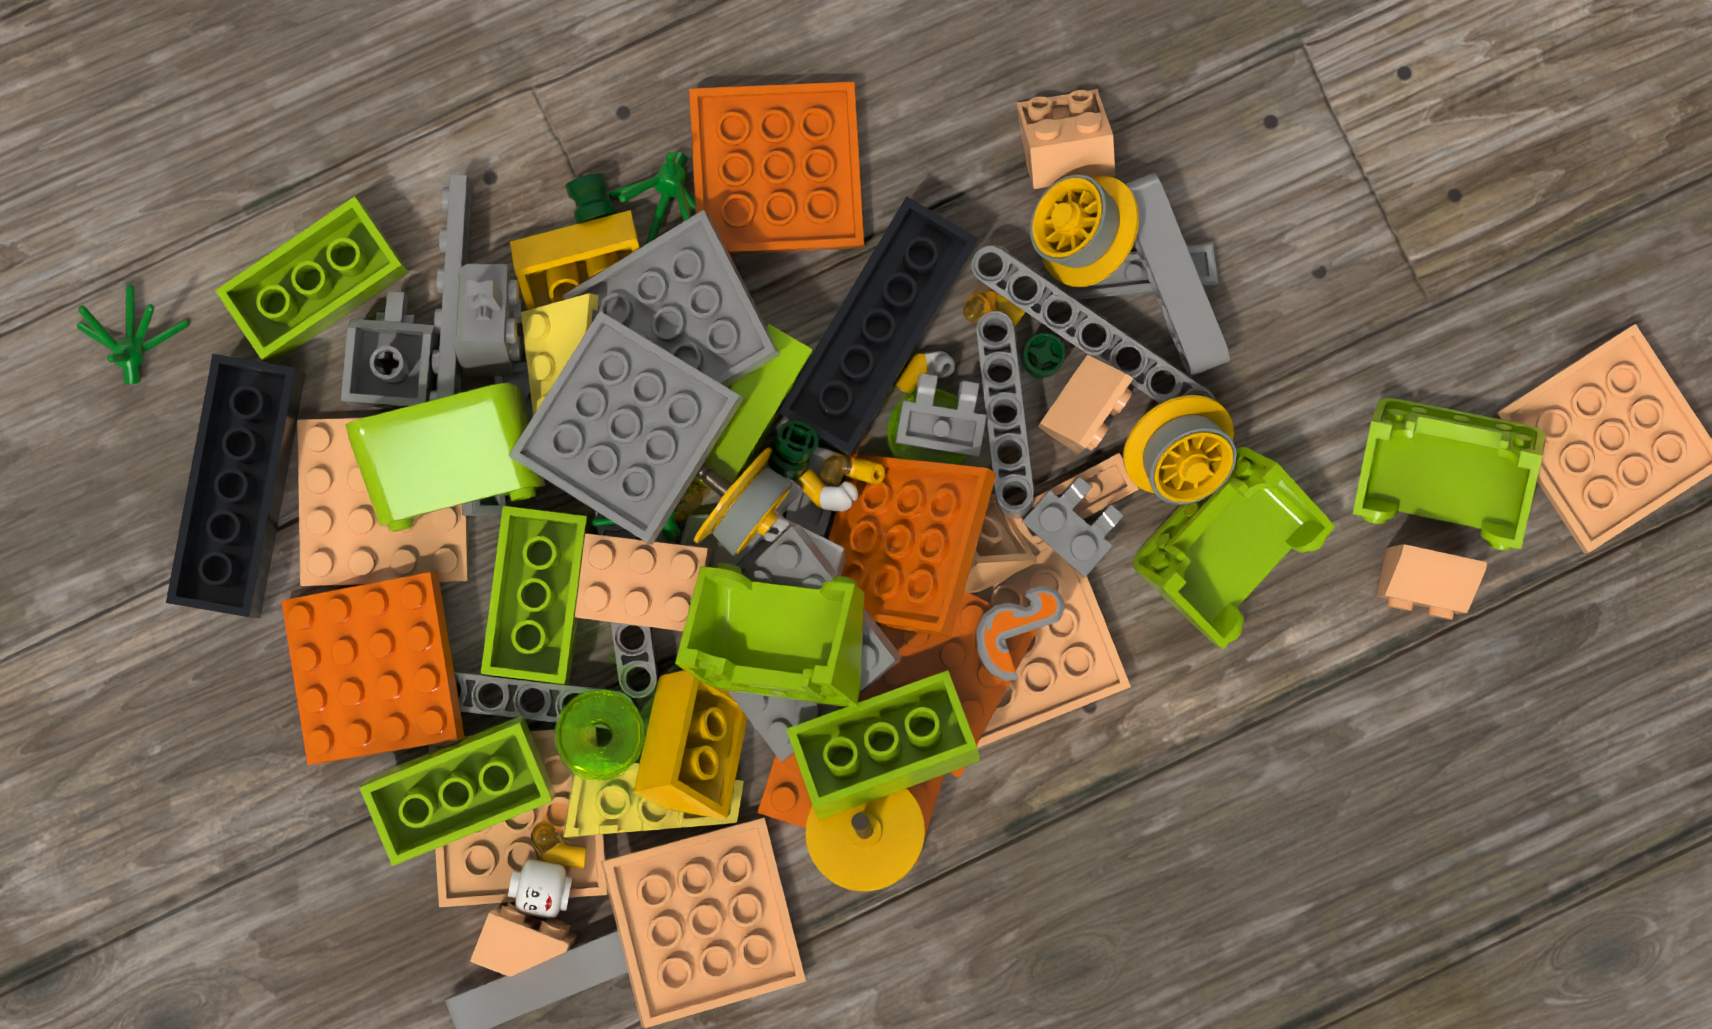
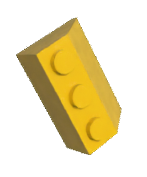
M631 210L511 241L514 271L527 310L563 301L562 295L640 249L641 243Z
M685 670L659 676L634 792L662 808L717 819H726L728 817L748 720L729 691L706 685Z

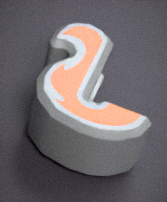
M1048 586L1031 588L1024 593V598L1028 601L1027 607L1004 603L993 606L980 617L974 632L976 651L982 665L990 674L1001 680H1018L1005 639L1060 621L1065 605L1062 596L1055 589Z

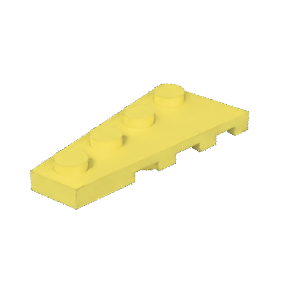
M588 293L521 312L533 416L592 324L593 310H598L599 295Z
M578 753L562 838L737 823L744 781L735 780L728 817L726 819H717L662 808L634 792L639 763Z

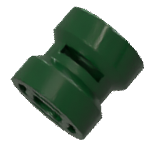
M604 173L582 176L565 185L568 197L575 201L574 217L577 224L617 214L613 201L608 199L606 194L608 183Z
M1040 333L1029 339L1022 351L1021 361L1028 374L1035 378L1043 379L1051 377L1059 370L1065 360L1066 352L1063 343L1058 337L1049 333Z
M791 420L782 424L777 432L775 441L770 447L773 450L768 460L770 468L785 478H798L803 475L810 463V458H812L818 447L819 438L812 426L803 421Z

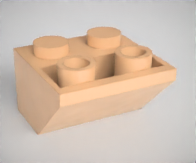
M1097 89L1090 91L1076 90L1066 95L1048 98L1035 97L1029 101L1017 102L1026 165L1033 189L1050 187L1058 180L1070 175L1080 174L1091 178L1099 175L1115 176L1113 133Z
M1087 355L1037 427L1077 455L1085 448L1092 451L1110 428L1103 423L1107 416L1111 414L1115 417L1120 413L1134 393L1127 388L1133 378Z
M508 902L507 906L499 905L489 912L470 962L511 977L565 953L575 943L577 934L569 932L571 925L556 918L546 919V921L538 920L518 912L515 903Z

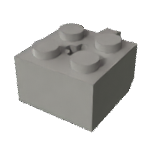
M466 264L458 268L459 294L456 337H454V348L463 376H514V361H521L522 339L521 336H517V323H522L521 312L524 311L523 298H519L518 280H512L508 264Z
M388 291L385 313L377 312L376 321L350 319L346 337L341 392L342 402L350 406L397 410L429 401L430 392L435 390L436 374L432 373V353L434 349L439 348L440 334L435 333L434 325L415 324L416 316L407 315L408 294L405 292ZM393 356L399 362V366L393 369L390 374L383 369L384 363H390Z

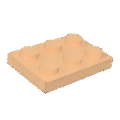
M585 533L574 617L684 631L700 566L709 567L711 549L654 542L653 545H650L643 540Z

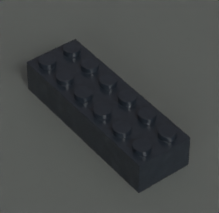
M906 196L778 410V416L785 421L798 420L809 424L816 431L819 441L851 458L975 250L979 238Z
M212 354L166 603L249 618H261L306 373L293 367Z

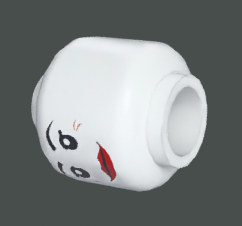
M528 860L523 864L521 873L512 872L508 897L516 898L515 907L520 913L553 919L560 910L566 911L572 877L566 876V870L560 864Z

